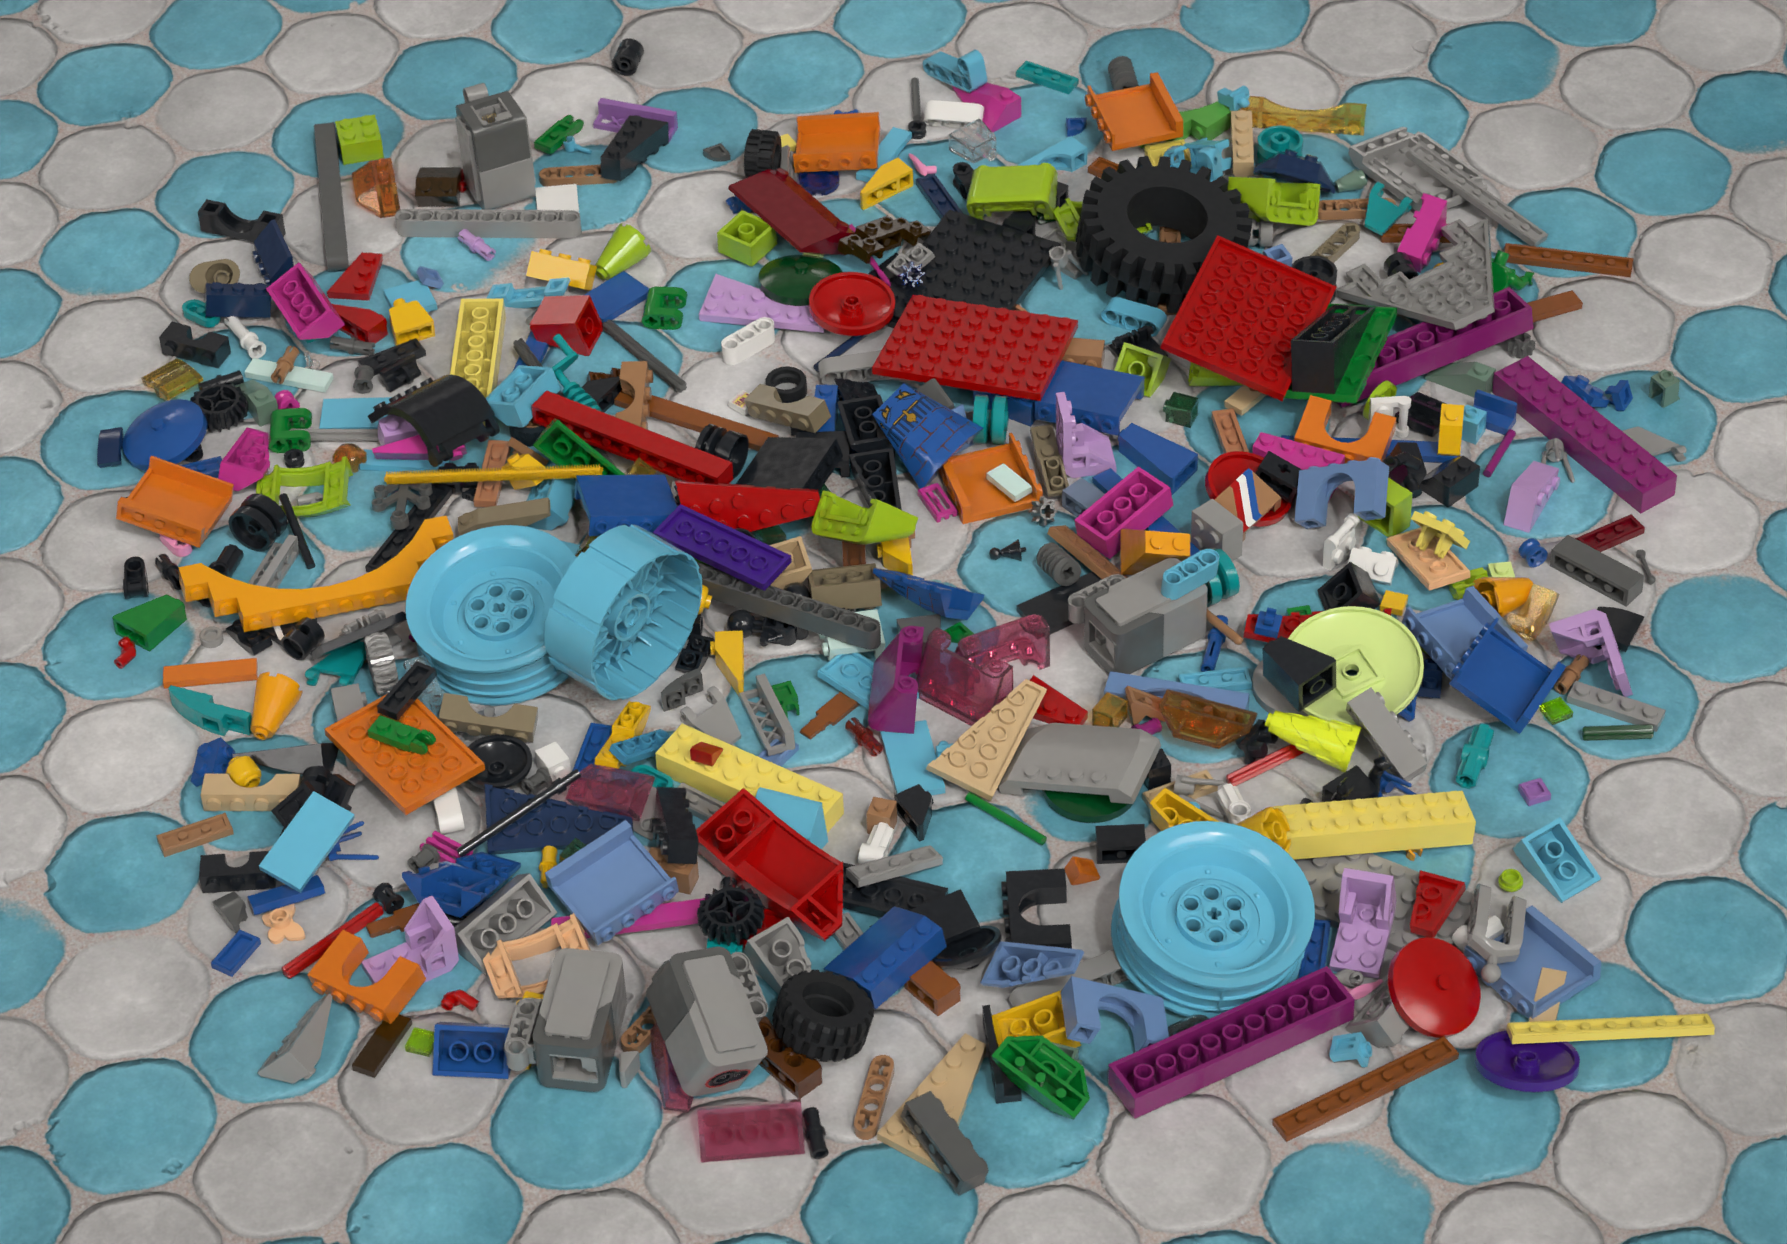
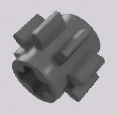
M1525 332L1510 338L1507 350L1512 351V356L1520 359L1528 355L1532 356L1536 341L1531 340V335Z
M1046 497L1039 499V502H1031L1033 506L1028 513H1031L1033 517L1032 522L1039 521L1040 526H1046L1047 521H1055L1053 517L1058 511L1053 506L1054 501L1047 502Z

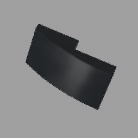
M240 619L235 620L231 626L226 628L227 633L252 655H256L273 645L271 638L259 630L244 632Z
M691 633L686 649L682 648L675 669L687 673L698 668L701 671L711 653L710 641H714V639Z

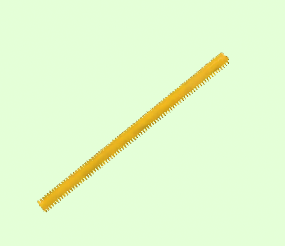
M591 464L590 467L589 465L588 467L586 465L585 467L584 465L578 467L577 465V468L575 465L574 468L573 465H571V468L570 465L569 468L567 465L566 468L564 465L563 468L562 465L561 467L558 466V468L557 466L555 468L550 466V469L548 466L547 468L544 466V469L543 466L542 469L540 466L539 469L537 466L536 469L535 466L533 468L531 466V469L530 467L528 469L527 467L525 469L524 467L523 469L521 467L516 469L515 467L514 470L512 467L511 470V467H509L508 470V467L506 469L504 467L503 470L501 467L500 470L499 467L496 470L494 468L489 470L488 468V471L486 468L485 471L484 468L482 470L480 468V471L478 468L477 471L476 468H474V471L473 468L472 470L469 468V471L468 469L466 471L465 469H461V471L460 469L458 471L453 469V472L451 469L450 472L449 469L447 471L445 469V472L443 469L442 472L441 469L437 470V472L436 470L434 472L433 470L431 472L426 470V473L425 470L423 472L421 470V473L419 470L418 473L417 470L415 472L413 470V473L411 470L410 473L409 471H405V473L404 471L402 473L401 471L399 473L394 471V474L393 471L391 473L389 471V474L386 471L384 482L388 485L493 480L511 481L520 479L576 478V475H602L603 467H600V464L599 466L596 464V467L593 464L592 467Z

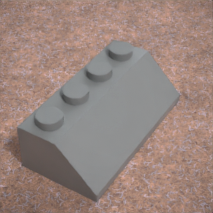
M530 873L515 876L454 927L458 953L482 973H487L483 959L488 952L492 954L497 947L496 941L500 939L503 942L532 935L557 913Z
M1387 979L1345 1028L1350 1033L1362 1032L1367 1042L1380 1048L1397 1045L1402 1041V1035L1412 1027L1402 1019L1394 1007Z

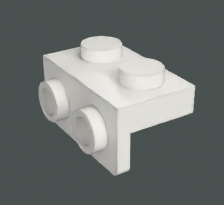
M1362 546L1359 549L1352 548L1349 562L1369 573L1372 582L1390 586L1395 568L1399 564L1397 557H1394L1393 553L1382 551L1381 554L1372 552V549Z

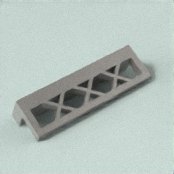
M289 534L283 544L274 542L248 584L278 588L300 553L297 536Z
M765 673L757 675V688L739 693L740 700L768 756L795 749L794 730ZM760 697L757 703L748 701V699ZM758 711L767 713L765 717L756 715ZM765 725L774 727L772 732L762 729ZM778 739L780 742L783 743L772 747L770 746L772 740Z

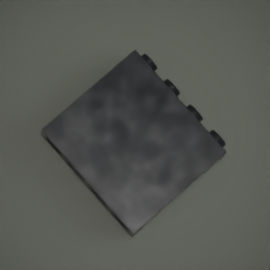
M768 437L736 484L784 489H815L819 492L843 457L836 438Z

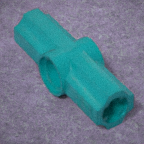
M1480 723L1478 726H1474L1469 742L1464 744L1461 764L1456 774V782L1462 788L1470 789L1475 787L1481 770L1485 769L1487 765L1489 748L1494 736V730L1487 724Z

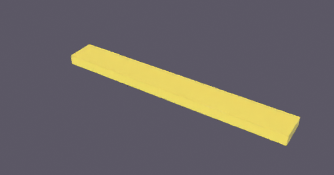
M1709 1014L1507 1023V1033L1512 1044L1714 1035L1715 1026Z

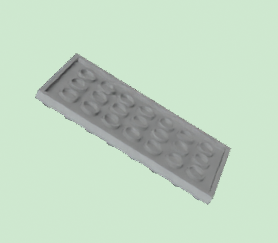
M1372 853L1294 860L1303 871L1310 885L1315 904V919L1331 921V926L1339 929L1342 874L1344 868L1394 876L1397 901L1387 949L1397 952L1411 941L1425 937L1410 931L1412 910L1416 900V889L1419 884L1418 871ZM1464 891L1434 938L1444 940L1453 946L1455 945L1452 940L1454 932L1459 927L1469 923L1473 893Z

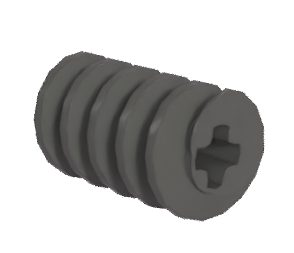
M1119 56L1109 63L1108 73L1113 91L1139 86L1130 58Z
M1047 543L1039 549L1036 557L1037 564L1056 583L1061 586H1069L1080 578L1081 566L1059 545Z

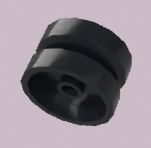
M1306 256L1292 264L1293 268L1336 286L1337 268L1329 259L1321 256ZM1336 290L1330 303H1332L1335 300Z
M251 494L241 506L233 512L228 521L233 536L242 545L257 552H264L269 549L275 542V539L284 532L288 524L287 516L283 509L274 500L262 494Z

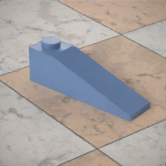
M1000 941L981 984L983 986L1005 988L1075 974L1084 952L1080 949Z

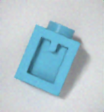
M1362 1032L1333 1036L1329 1056L1333 1062L1357 1059L1362 1068L1368 1067L1369 1057L1372 1056V1047L1366 1041Z

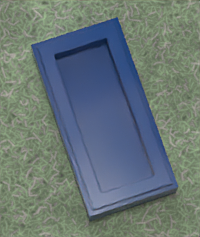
M239 930L212 960V968L233 977L261 945L260 938Z

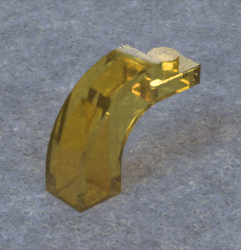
M1533 583L1522 610L1518 614L1509 612L1506 621L1511 623V628L1521 638L1532 641L1539 636L1547 624L1560 594Z

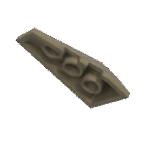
M541 498L475 509L458 517V533L461 536L481 528L500 525L526 527L551 516L550 499Z

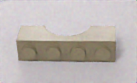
M759 384L744 399L751 417L803 431L816 433L831 417L824 399L806 396L796 402L782 403L777 389L763 384Z
M444 693L439 720L452 732H467V734L472 736L509 735L522 740L524 743H533L538 721V707L514 704L503 715L486 717L472 709L467 696Z

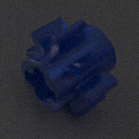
M910 261L908 263L909 267L906 265L901 266L903 272L898 277H902V285L910 283V288H915V282L922 284L921 277L926 273L920 269L922 264L914 266L913 261ZM908 272L915 273L916 277L908 276Z

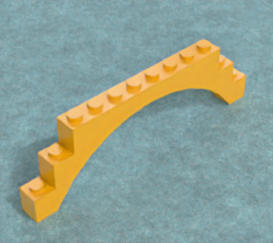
M446 515L425 519L412 541L397 556L369 573L330 586L307 589H279L252 585L227 577L202 563L178 567L179 582L186 602L209 598L215 617L238 613L243 631L249 632L299 622L304 617L314 619L404 601L419 568L435 551L453 540L454 534Z

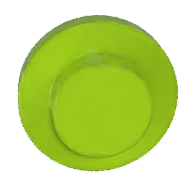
M1506 869L1499 876L1498 884L1505 891L1515 892L1522 888L1523 877L1515 869Z

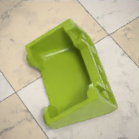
M1050 163L1022 166H979L973 171L968 192L967 210L969 215L983 220L985 214L987 217H991L992 212L1031 210L1032 215H1037V212H1041L1044 214V219H1055L1057 170Z
M1229 177L1227 191L1237 189L1242 195L1240 204L1247 203L1250 211L1265 222L1312 226L1318 219L1321 184L1275 182V179Z
M823 490L811 530L813 534L822 538L867 545L909 537L916 529L918 517L877 499H871L870 503L872 506L865 508L838 497L832 492Z

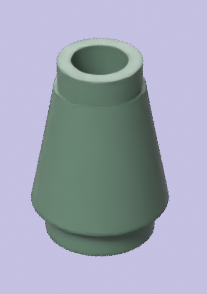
M1355 169L1334 181L1337 192L1340 193L1363 189V186L1367 185V181L1362 169L1358 171Z

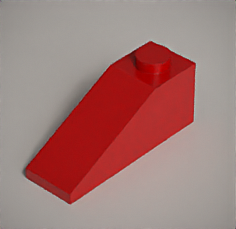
M332 304L345 323L339 330L349 336L357 338L359 341L374 342L376 344L388 335L387 320L383 315L371 309Z

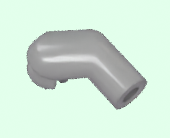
M319 492L296 496L298 506L323 501V494Z
M1343 969L1334 974L1344 986L1355 988L1364 981L1362 973L1350 969Z

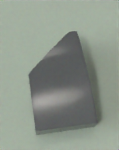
M233 891L213 901L215 910L225 918L227 926L233 932H238L240 930V922L246 921L248 918L245 910L246 905L242 898Z

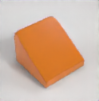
M1072 856L1065 866V872L1071 885L1092 882L1100 878L1097 868L1091 859Z

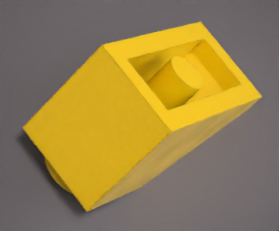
M1441 405L1438 455L1460 456L1464 405Z
M515 453L506 459L507 463L502 468L504 470V467L505 469L508 467L509 470V467H511L512 470L513 467L515 470V467L516 469L517 467L519 469L520 467L522 469L523 467L524 469L525 467L527 469L530 467L531 469V466L532 468L535 466L536 469L537 466L539 469L540 466L542 469L543 465L528 453L522 455ZM545 479L509 480L514 490L537 486Z
M908 537L877 544V556L882 558L883 567L888 570L913 575Z

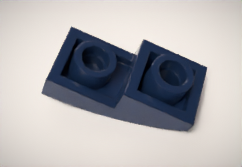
M122 427L100 430L97 450V465L100 468L122 465Z
M1431 658L1423 660V679L1417 697L1441 699L1443 670Z

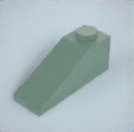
M1479 362L1449 363L1427 373L1425 380L1474 397L1477 390L1491 394L1496 369Z
M253 379L236 385L235 387H240L241 391H244L243 395L248 402V411L260 427L269 424L271 413L278 410L276 398L268 387Z

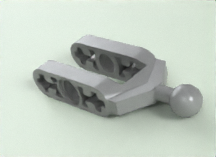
M1478 884L1472 896L1467 939L1469 940L1468 945L1487 960V964L1481 970L1483 980L1488 983H1494L1501 977V969L1497 966V963L1513 962L1519 956L1523 941L1527 901L1517 896L1511 898L1506 913L1504 940L1501 943L1485 937L1489 918L1491 887Z

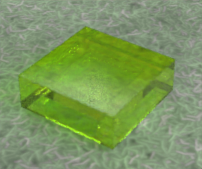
M1561 697L1540 705L1541 713L1551 725L1573 718V711Z
M414 1027L405 1045L406 1052L430 1057L434 1049V1031Z

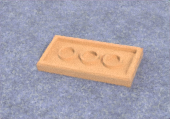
M1421 527L1386 538L1387 546L1429 591L1470 578V570L1450 549L1443 559L1434 554L1440 538L1434 536L1425 551L1416 547L1422 530Z

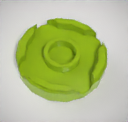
M1384 381L1372 392L1363 410L1365 419L1369 420L1370 398L1396 396L1397 387L1392 382Z

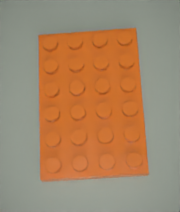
M386 695L324 729L325 735L405 815L485 770L484 762L418 698L400 717L398 722L420 730L424 729L434 734L436 741L433 745L426 744L428 751L425 755L411 751L407 752L369 738L367 730L380 715L387 717L377 711V705Z

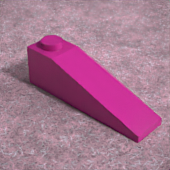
M987 82L985 85L969 93L952 86L961 102L976 103L984 106L982 128L990 134L1021 117V97L1006 87Z
M247 427L221 461L218 479L234 484L233 491H240L263 478L270 468L268 433Z
M420 435L372 448L376 459L428 460L427 447ZM465 444L452 450L454 456L450 460L461 459L463 455L467 454Z

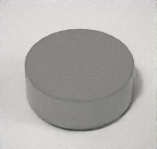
M215 626L206 627L199 634L200 642L206 648H216L224 640L222 630Z

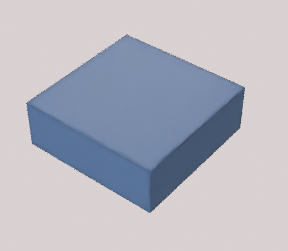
M419 266L416 273L423 285L441 289L444 283L437 270Z

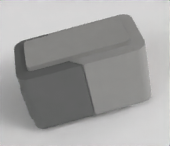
M484 83L463 88L465 103L456 105L457 116L455 119L464 180L467 188L482 210H492L535 197L536 182L528 123L525 114L509 91L489 96Z
M1167 558L1128 578L1119 574L1110 575L1069 596V621L1075 624L1084 623V648L1108 673L1111 671L1131 674L1202 639L1206 635L1207 586L1205 584L1176 600H1171V598H1166L1161 594L1164 572L1182 562L1179 559Z
M712 947L674 954L670 960L665 961L651 978L653 982L647 988L646 995L662 1038L665 1041V1046L680 1085L689 1096H701L737 1089L768 1052L758 1025L767 1014L768 1005L751 962L744 953L734 952L730 954L723 947Z
M572 948L559 950L553 961L543 999L524 998L518 1001L515 1006L504 1047L507 1066L511 1070L521 1071L528 1067L529 1063L536 1064L539 1082L545 1087L598 1092L605 1088L627 1008L621 956L612 952Z

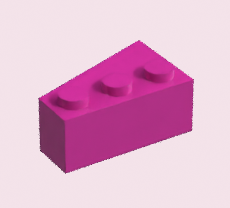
M1423 193L1421 197L1422 207L1420 211L1415 210L1413 218H1416L1411 229L1407 228L1397 250V253L1402 252L1409 256L1413 266L1419 273L1424 266H1428L1432 252L1436 251L1439 247L1440 238L1443 236L1441 227L1448 225L1446 224L1447 200Z

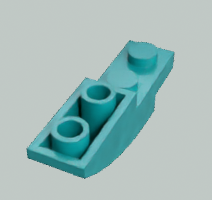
M172 685L169 686L168 690L172 706L192 724L221 736H225L228 730L246 735L252 733L250 729L251 712L214 704L213 696L206 693Z

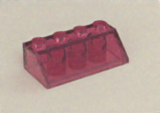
M801 1099L697 1107L701 1162L805 1154Z

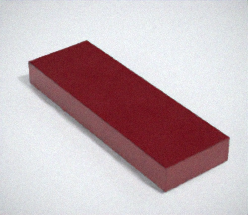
M1630 514L1575 539L1602 552L1644 534L1645 527Z

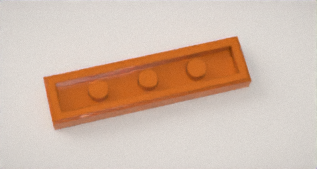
M257 658L163 666L164 689L169 688L170 685L187 687L258 679Z

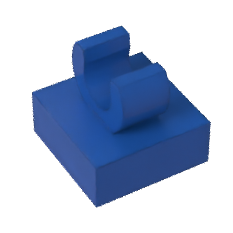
M736 195L726 200L733 214L740 212L741 209L748 213L753 211Z
M1620 380L1616 386H1608L1605 390V394L1612 395L1609 398V404H1614L1616 411H1624L1633 399L1628 380Z
M1267 607V612H1259L1254 631L1255 634L1277 639L1283 617L1276 614L1277 609Z

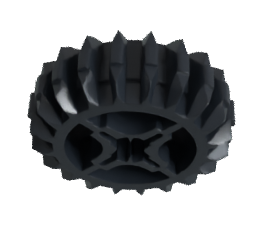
M216 382L215 385L208 384L206 388L200 387V391L194 392V396L190 398V401L197 404L204 413L207 420V429H210L211 432L215 430H220L221 432L222 429L226 428L230 430L231 426L237 427L238 422H244V417L247 416L248 402L243 395L244 391H241L240 387H235L234 383L227 385L226 382L223 384Z
M733 883L730 888H726L724 885H722L721 890L713 888L712 894H705V900H701L700 908H697V920L704 936H708L710 941L716 940L719 945L724 941L728 946L731 942L735 941L739 945L742 939L749 940V935L756 936L757 929H762V922L765 918L764 906L760 897L751 888L745 890L743 884L738 888Z

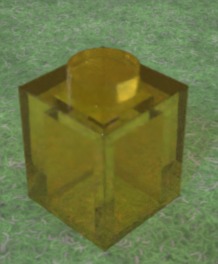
M1107 692L1092 709V726L1120 727L1127 718L1128 701Z

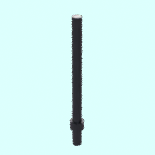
M575 769L562 779L557 778L551 782L550 787L457 848L456 852L460 857L465 856L555 794L560 795L567 790V786L582 777L580 772Z

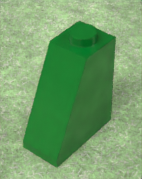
M166 594L118 613L112 619L117 635L129 637L134 644L150 652L187 620L184 603Z

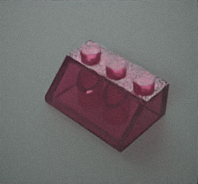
M590 764L580 771L582 777L570 785L566 799L573 806L579 807L581 805L599 812L607 811L629 816L634 821L640 822L655 777L653 775Z

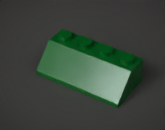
M555 418L542 431L533 445L557 466L561 467L562 465V468L563 465L565 468L566 465L568 468L569 465L570 468L571 465H573V468L574 465L577 468V465L578 467L580 465L581 467L582 465L584 467L589 465L590 467L592 464L593 467L594 464L596 467V464L597 466L600 464V467H603L602 475H625Z

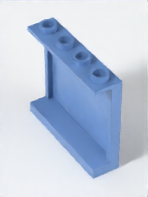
M1474 586L1466 588L1463 598L1417 614L1409 606L1406 608L1402 623L1415 636L1419 645L1451 680L1454 677L1451 672L1458 662L1464 663L1460 660L1468 648L1471 651L1473 650L1470 648V645L1477 635L1482 638L1479 632L1486 623L1491 625L1496 617L1499 618L1493 627L1496 631L1523 650L1527 651L1528 648L1523 639Z
M626 820L545 872L550 889L569 912L576 915L584 930L597 945L611 940L616 933L632 926L637 919L645 914H650L658 905L664 901L671 900L679 892L676 878H670L633 835L632 827Z
M1533 905L1526 908L1523 941L1519 956L1513 962L1497 963V966L1501 969V977L1497 982L1488 983L1483 980L1481 970L1487 964V960L1468 945L1464 948V955L1470 961L1476 975L1487 986L1492 987L1498 992L1502 999L1511 1003L1520 1014L1532 1019L1557 1003L1565 1002L1598 981L1601 975V961ZM1504 933L1493 940L1503 943ZM1542 967L1567 972L1565 983L1538 1001H1534Z

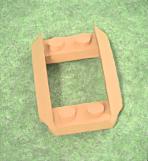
M574 913L570 915L571 919L560 925L555 923L527 937L504 942L501 939L496 941L497 947L492 954L487 953L483 963L495 994L499 999L523 997L525 991L538 994L545 993L548 980L521 986L512 961L546 953L560 946L562 949L591 950L584 934L585 930Z

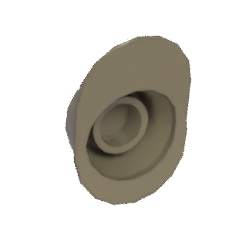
M229 259L197 264L192 269L189 281L195 291L204 294L206 283H238L240 270L238 265Z

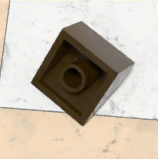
M420 167L415 185V198L418 207H460L462 167Z

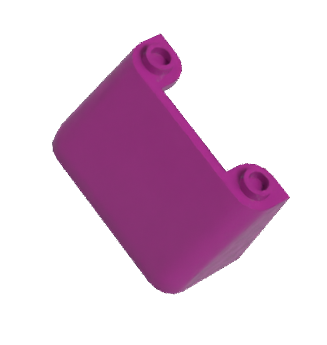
M906 626L902 628L875 660L868 711V725L870 728L877 731L914 734L918 683L909 675L916 672L915 675H920L924 627Z

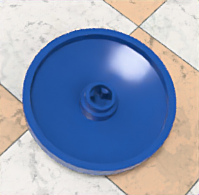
M175 399L159 403L144 411L129 426L123 438V452L131 465L147 471L149 468L151 456L178 464L191 455L202 442L207 430L206 417L200 407L189 400Z

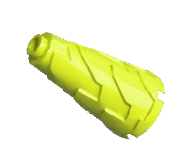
M1275 710L1274 714L1269 712L1265 722V726L1269 727L1268 732L1296 746L1298 750L1316 757L1317 760L1342 772H1346L1361 731V727L1357 725Z

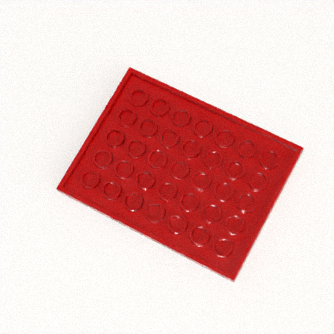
M1217 235L1160 349L1272 398L1283 401L1292 382L1291 340L1326 311L1337 286Z
M912 295L873 364L872 374L925 383L935 378L939 385L1041 401L1078 329V320L976 305L963 301L957 302L943 298L937 299L923 295Z

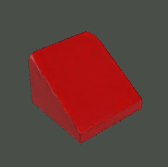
M699 742L690 749L691 760L713 767L723 748Z

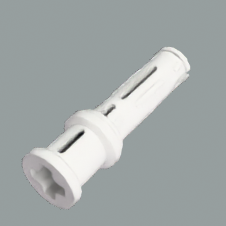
M227 317L229 321L224 318L225 324L239 338L241 347L247 350L248 355L252 359L261 358L265 354V344L259 341L258 336L254 332H250L238 317Z

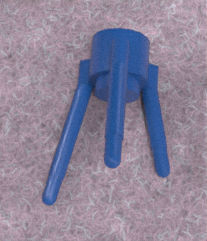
M1386 771L1381 776L1378 798L1384 797L1382 793H1389L1394 787L1407 795H1414L1416 793L1404 787L1412 786L1410 782Z
M364 821L350 825L344 834L363 826ZM359 831L342 836L327 857H329V861L378 860L379 856L337 854V852L341 851L340 843L361 836L362 832Z

